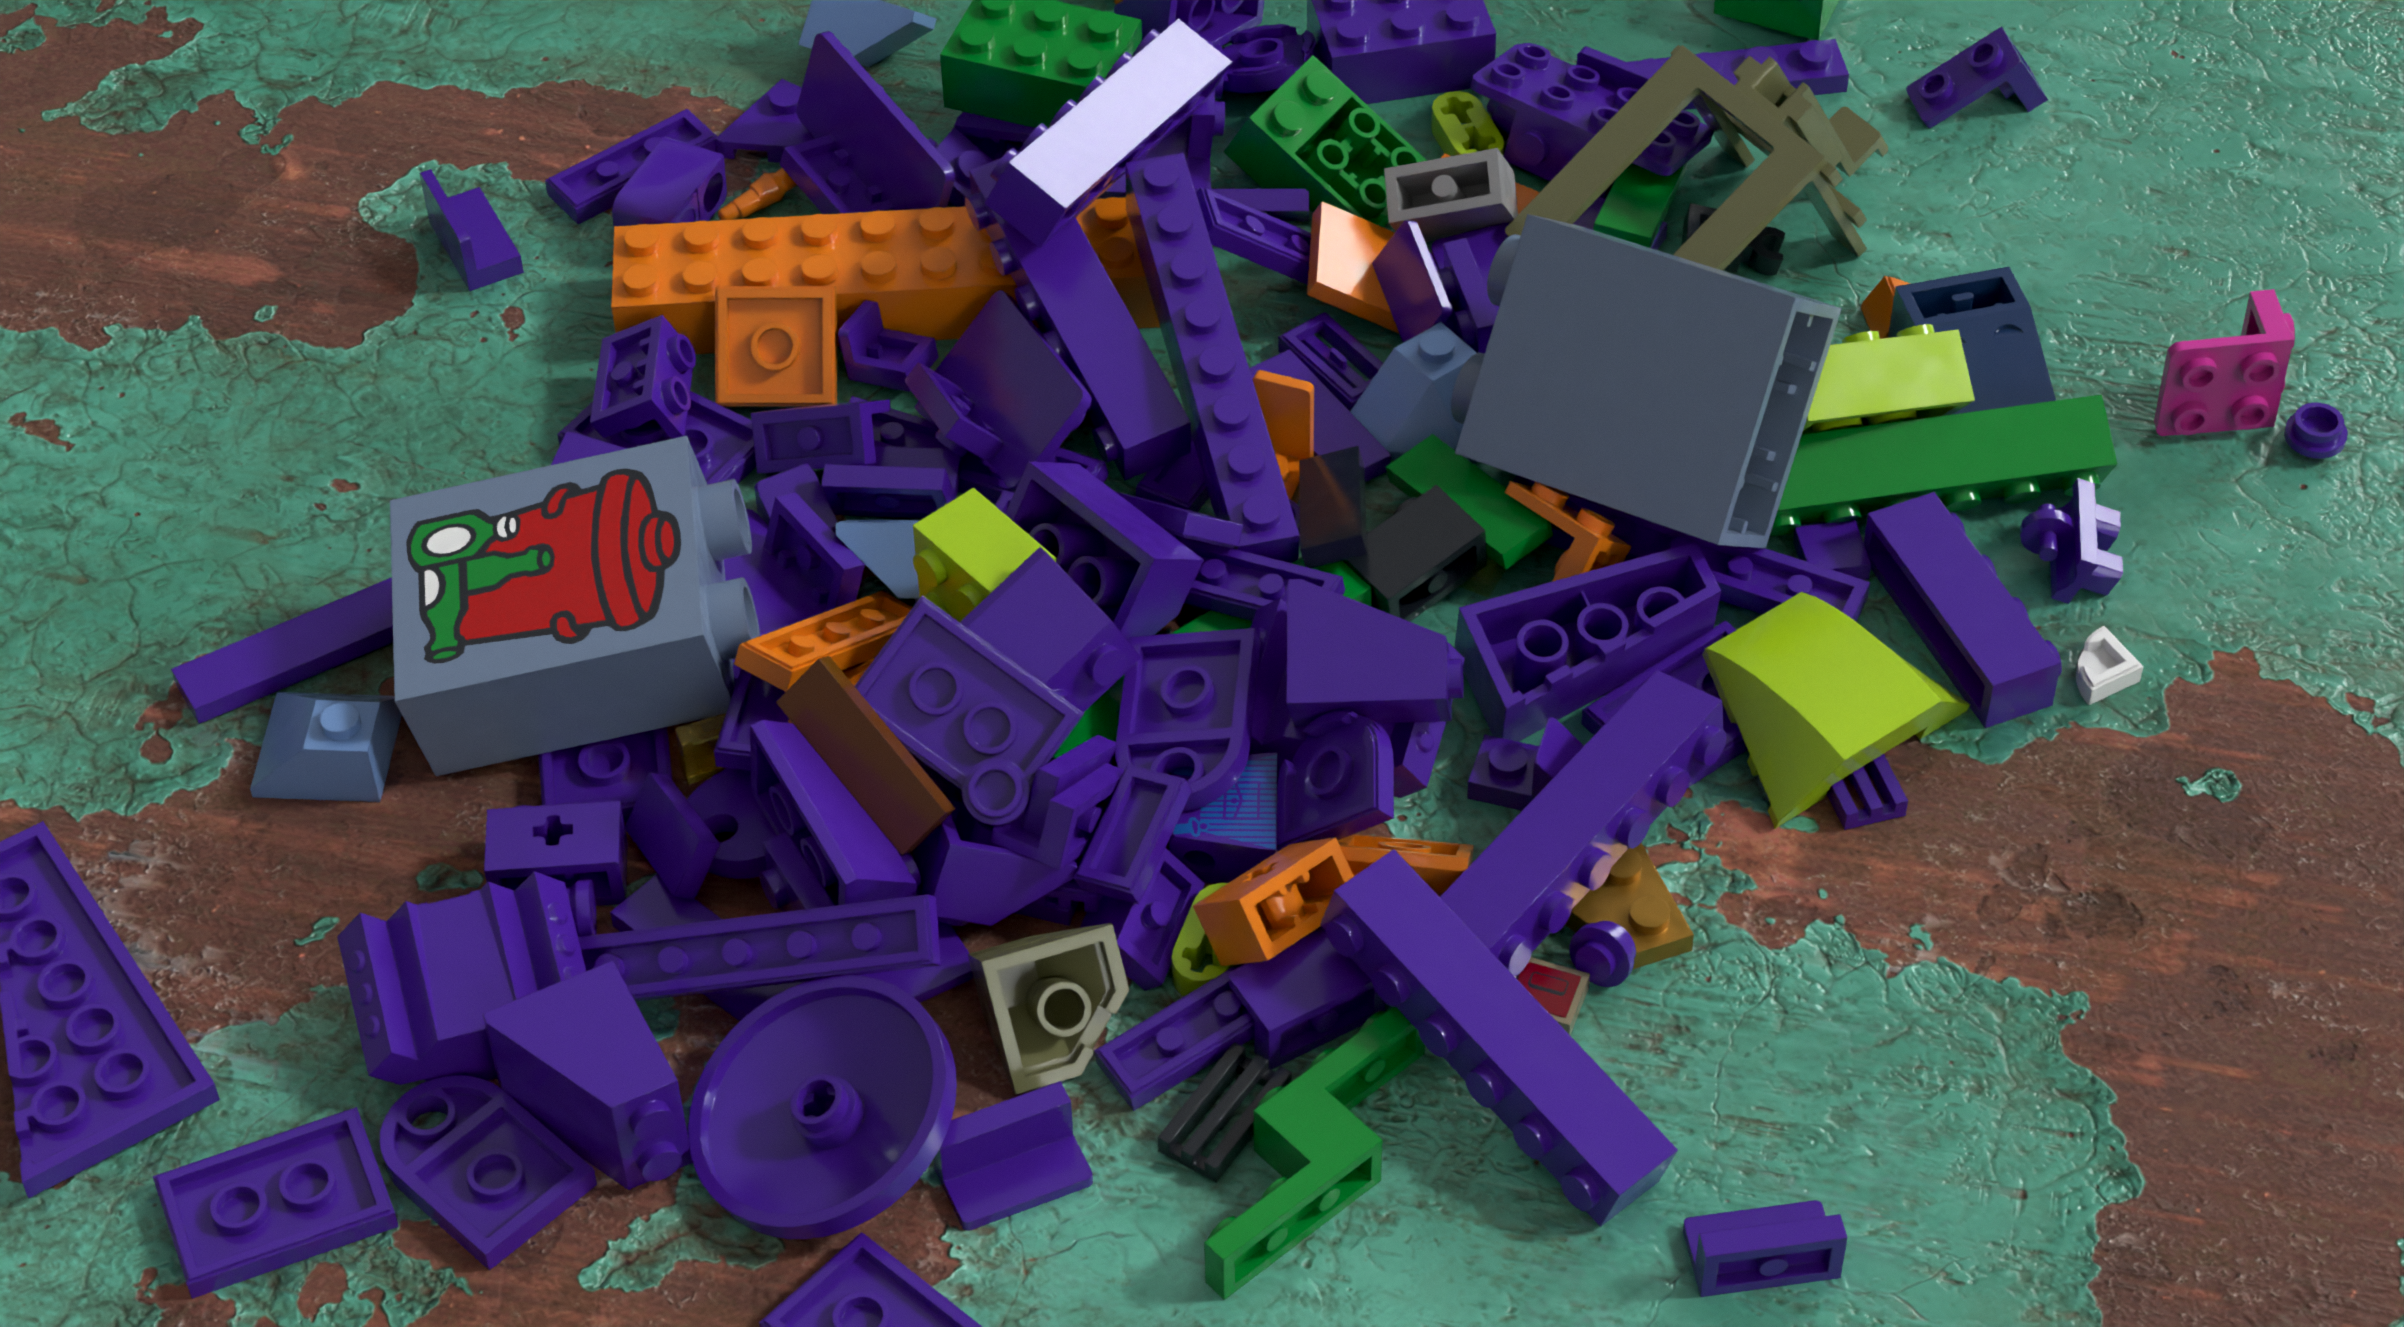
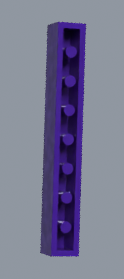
M1184 152L1126 162V211L1184 411L1191 421V435L1215 517L1243 525L1239 546H1234V549L1292 563L1298 560L1299 531Z

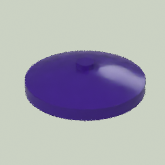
M857 975L823 977L798 984L771 997L746 1015L726 1035L710 1057L699 1078L690 1107L688 1139L691 1159L701 1183L708 1193L735 1220L754 1231L772 1237L785 1239L825 1237L846 1231L872 1219L894 1204L919 1180L936 1156L947 1134L953 1116L957 1088L956 1067L948 1040L934 1019L909 993L891 983L872 977Z

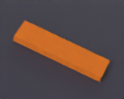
M880 591L739 644L734 665L786 692L820 658L830 656L842 671L876 657L913 607Z

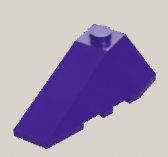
M914 757L956 808L913 850V858L921 876V886L918 887L920 895L929 894L936 897L937 918L939 921L953 926H964L969 922L992 926L1074 879L1078 868L1075 860L1062 869L1057 870L992 844L990 839L995 826L983 824L973 818L965 807L962 791Z

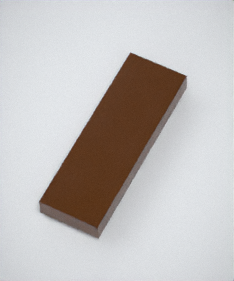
M830 656L818 659L776 701L778 706L901 855L912 852L956 809Z

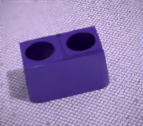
M669 137L662 138L616 196L612 208L613 227L710 221L727 196L724 155Z

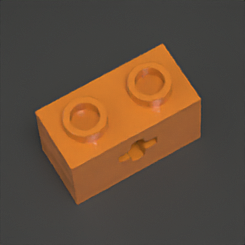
M1336 837L1289 844L1193 905V908L1221 966L1268 961L1320 927L1334 890L1353 878L1354 875Z

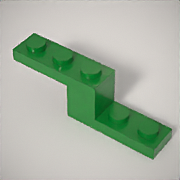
M1392 1007L1387 1012L1379 1011L1367 1019L1356 1035L1337 1049L1329 1048L1323 1051L1314 1059L1306 1072L1287 1086H1278L1270 1090L1261 1099L1256 1109H1254V1151L1282 1177L1274 1181L1266 1189L1260 1201L1240 1216H1231L1221 1221L1204 1242L1205 1283L1223 1300L1235 1293L1381 1181L1382 1139L1349 1110L1425 1054V1045L1419 1036L1418 1030L1397 1007Z

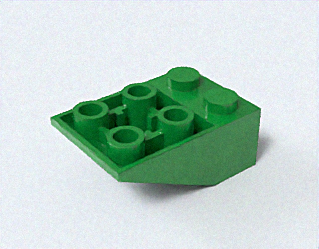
M1314 55L1247 119L1223 151L1263 189H1306V191H1309V211L1314 212L1323 201L1381 227H1385L1389 223L1384 168L1427 161Z

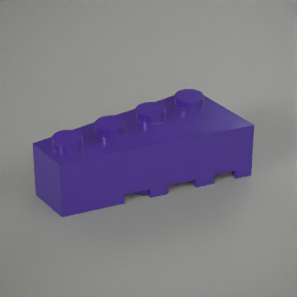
M1697 542L1459 607L1454 648L1465 658L1463 672L1492 735L1519 742L1545 728L1549 717H1553L1556 720L1565 717L1621 686L1713 629L1721 589Z

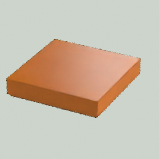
M1322 201L1312 214L1307 295L1399 333L1372 265V262L1395 232Z
M715 286V403L723 407H807L837 404V287Z

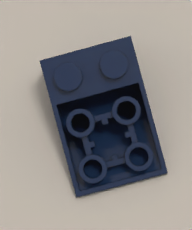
M2010 267L1895 286L1888 338L1897 337V333L1906 328L1924 324L1933 325L1934 332L1959 330L1975 401L1954 414L2056 401L2031 306Z

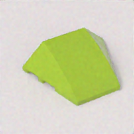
M1803 592L1708 646L1702 654L1731 723L1738 725L1750 756L1747 763L1753 776L1759 775L1771 805L1768 813L1775 829L1823 800L1830 787L1913 735H1916L1919 739L1924 738L1966 712L1971 705L1909 664L1852 618L1825 601Z

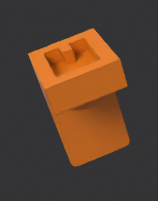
M1257 370L1253 377V383L1288 498L1297 504L1300 499L1299 460L1314 457V385L1308 381Z
M1513 481L1509 482L1505 490L1507 495L1575 538L1570 548L1559 558L1552 582L1621 563L1625 560L1631 546L1611 534L1615 527L1612 521L1586 508H1581L1578 513L1566 505L1569 495L1562 490L1536 481L1533 486Z

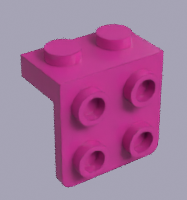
M2274 289L2250 291L2241 336L2180 341L2168 348L2154 417V425L2160 436L2193 435L2197 433L2250 430L2275 426L2281 394L2285 387V376L2291 349L2295 342V327L2290 313H2283Z

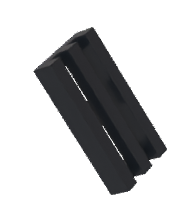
M1234 1042L1158 1136V1152L1217 1183L1253 1137L1254 1109H1256L1261 1099L1270 1090L1278 1086L1285 1087L1291 1083L1292 1072L1281 1066L1276 1072L1269 1069L1268 1059L1257 1054L1252 1060L1246 1057L1245 1048ZM1238 1074H1240L1238 1079L1234 1082V1084L1218 1102L1215 1108L1211 1111V1113L1207 1116V1118L1203 1121V1123L1199 1126V1128L1195 1131V1133L1191 1136L1185 1145H1182L1183 1142L1187 1139V1137L1191 1134V1132L1195 1129V1127L1199 1124V1122L1203 1119V1117L1207 1114V1112L1211 1109V1107L1215 1104L1218 1098L1234 1080V1078ZM1256 1084L1263 1086V1089L1208 1158L1201 1155L1215 1135L1223 1130L1231 1120L1235 1110Z

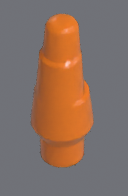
M783 168L774 173H764L749 185V189L721 208L718 211V217L720 220H736L747 217L781 201L785 193L797 186V184Z

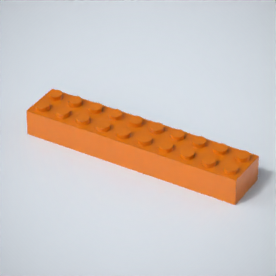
M1126 197L1096 199L1076 219L1138 328L1160 327L1126 211ZM966 206L614 226L611 309L615 333L663 315L678 334H683L689 339L695 354L715 353V286L837 287V346H839V329L865 300L878 302L885 329L932 337L935 340L960 339L995 292L1002 290L1012 296L1017 302L1015 288L1018 287L1011 274L1002 276L998 271L990 251L992 240L985 228L979 231L976 230L968 215ZM1036 319L1033 320V321H1032L1033 324H1034L1037 328H1040L1039 325H1038V323H1037V321H1036Z

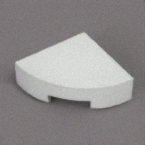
M2102 626L2087 638L2084 648L2079 655L2076 668L2077 687L2086 703L2091 705L2140 682L2143 666L2105 626Z

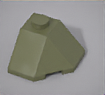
M1111 923L1033 935L967 954L984 1020L1014 1094L1081 1076L1094 1054L1093 1048L1112 1014H1117L1130 991L1113 924Z

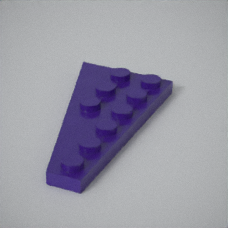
M42 821L1 841L0 1004L8 1071L12 1082L15 1103V1129L21 1152V1179L29 1199L219 1101L220 1098L210 1075L45 823Z

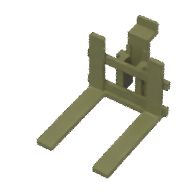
M1677 45L1670 53L1672 56L1505 228V233L1508 237L1514 234L1521 236L1527 214L1573 224L1692 101L1708 128L1714 132L1713 135L1721 148L1744 167L1748 168L1755 159L1740 135L1768 157L1673 254L1674 256L1723 271L1803 189L1831 235L1853 254L1860 257L1867 250V247L1853 224L1860 228L1867 219L1859 207L1835 189L1843 180L1835 166L1850 177L1874 152L1883 157L1888 152V146L1878 130L1848 107H1841L1828 119L1810 87L1802 82L1797 89L1794 88L1779 64L1770 56L1760 64L1749 55L1733 72L1738 80L1733 85L1686 47Z

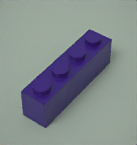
M1935 492L1868 513L1864 545L1871 562V570L1966 702L1971 704V710L1984 728L2053 706L2058 676L2062 672L2060 655L2053 643L2044 640L2033 626L2022 601L2017 597H2012L1999 580L1990 558L1984 554L1981 555L1967 537L1960 518L1955 513H1950Z

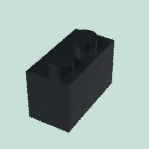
M1435 485L1418 498L1413 497L1404 501L1390 518L1370 532L1366 531L1367 553L1365 555L1342 560L1372 587L1371 607L1410 622L1487 567L1485 529L1439 486Z

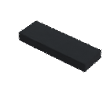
M1359 446L1299 460L1300 551L1305 567L1314 568L1365 555L1367 553L1365 472Z

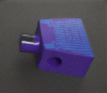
M1277 753L1249 755L1246 767L1240 778L1224 795L1205 806L1182 811L1169 839V850L1204 883H1229L1277 852ZM1177 768L1171 772V775L1185 778L1188 781L1194 773V768Z

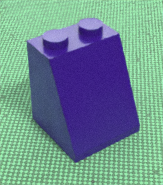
M613 961L482 1013L499 1087L582 1159L627 1190L649 1181L665 1179L676 1172L677 1169L693 1163L678 1080Z

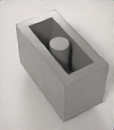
M1498 148L1384 168L1389 224L1397 231L1405 220L1416 221L1425 242L1501 223H1509L1518 216L1514 171Z

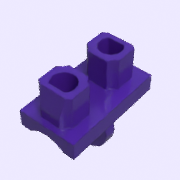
M2077 478L2072 485L2073 496L2066 505L2056 509L2052 504H2042L2038 507V511L2026 516L2020 525V538L2023 546L2034 554H2039L2042 560L2050 561L2051 598L2067 604L2070 603L2080 588L2107 596L2123 575V558L2106 552L2118 537L2121 528L2120 511L2096 504L2095 483Z

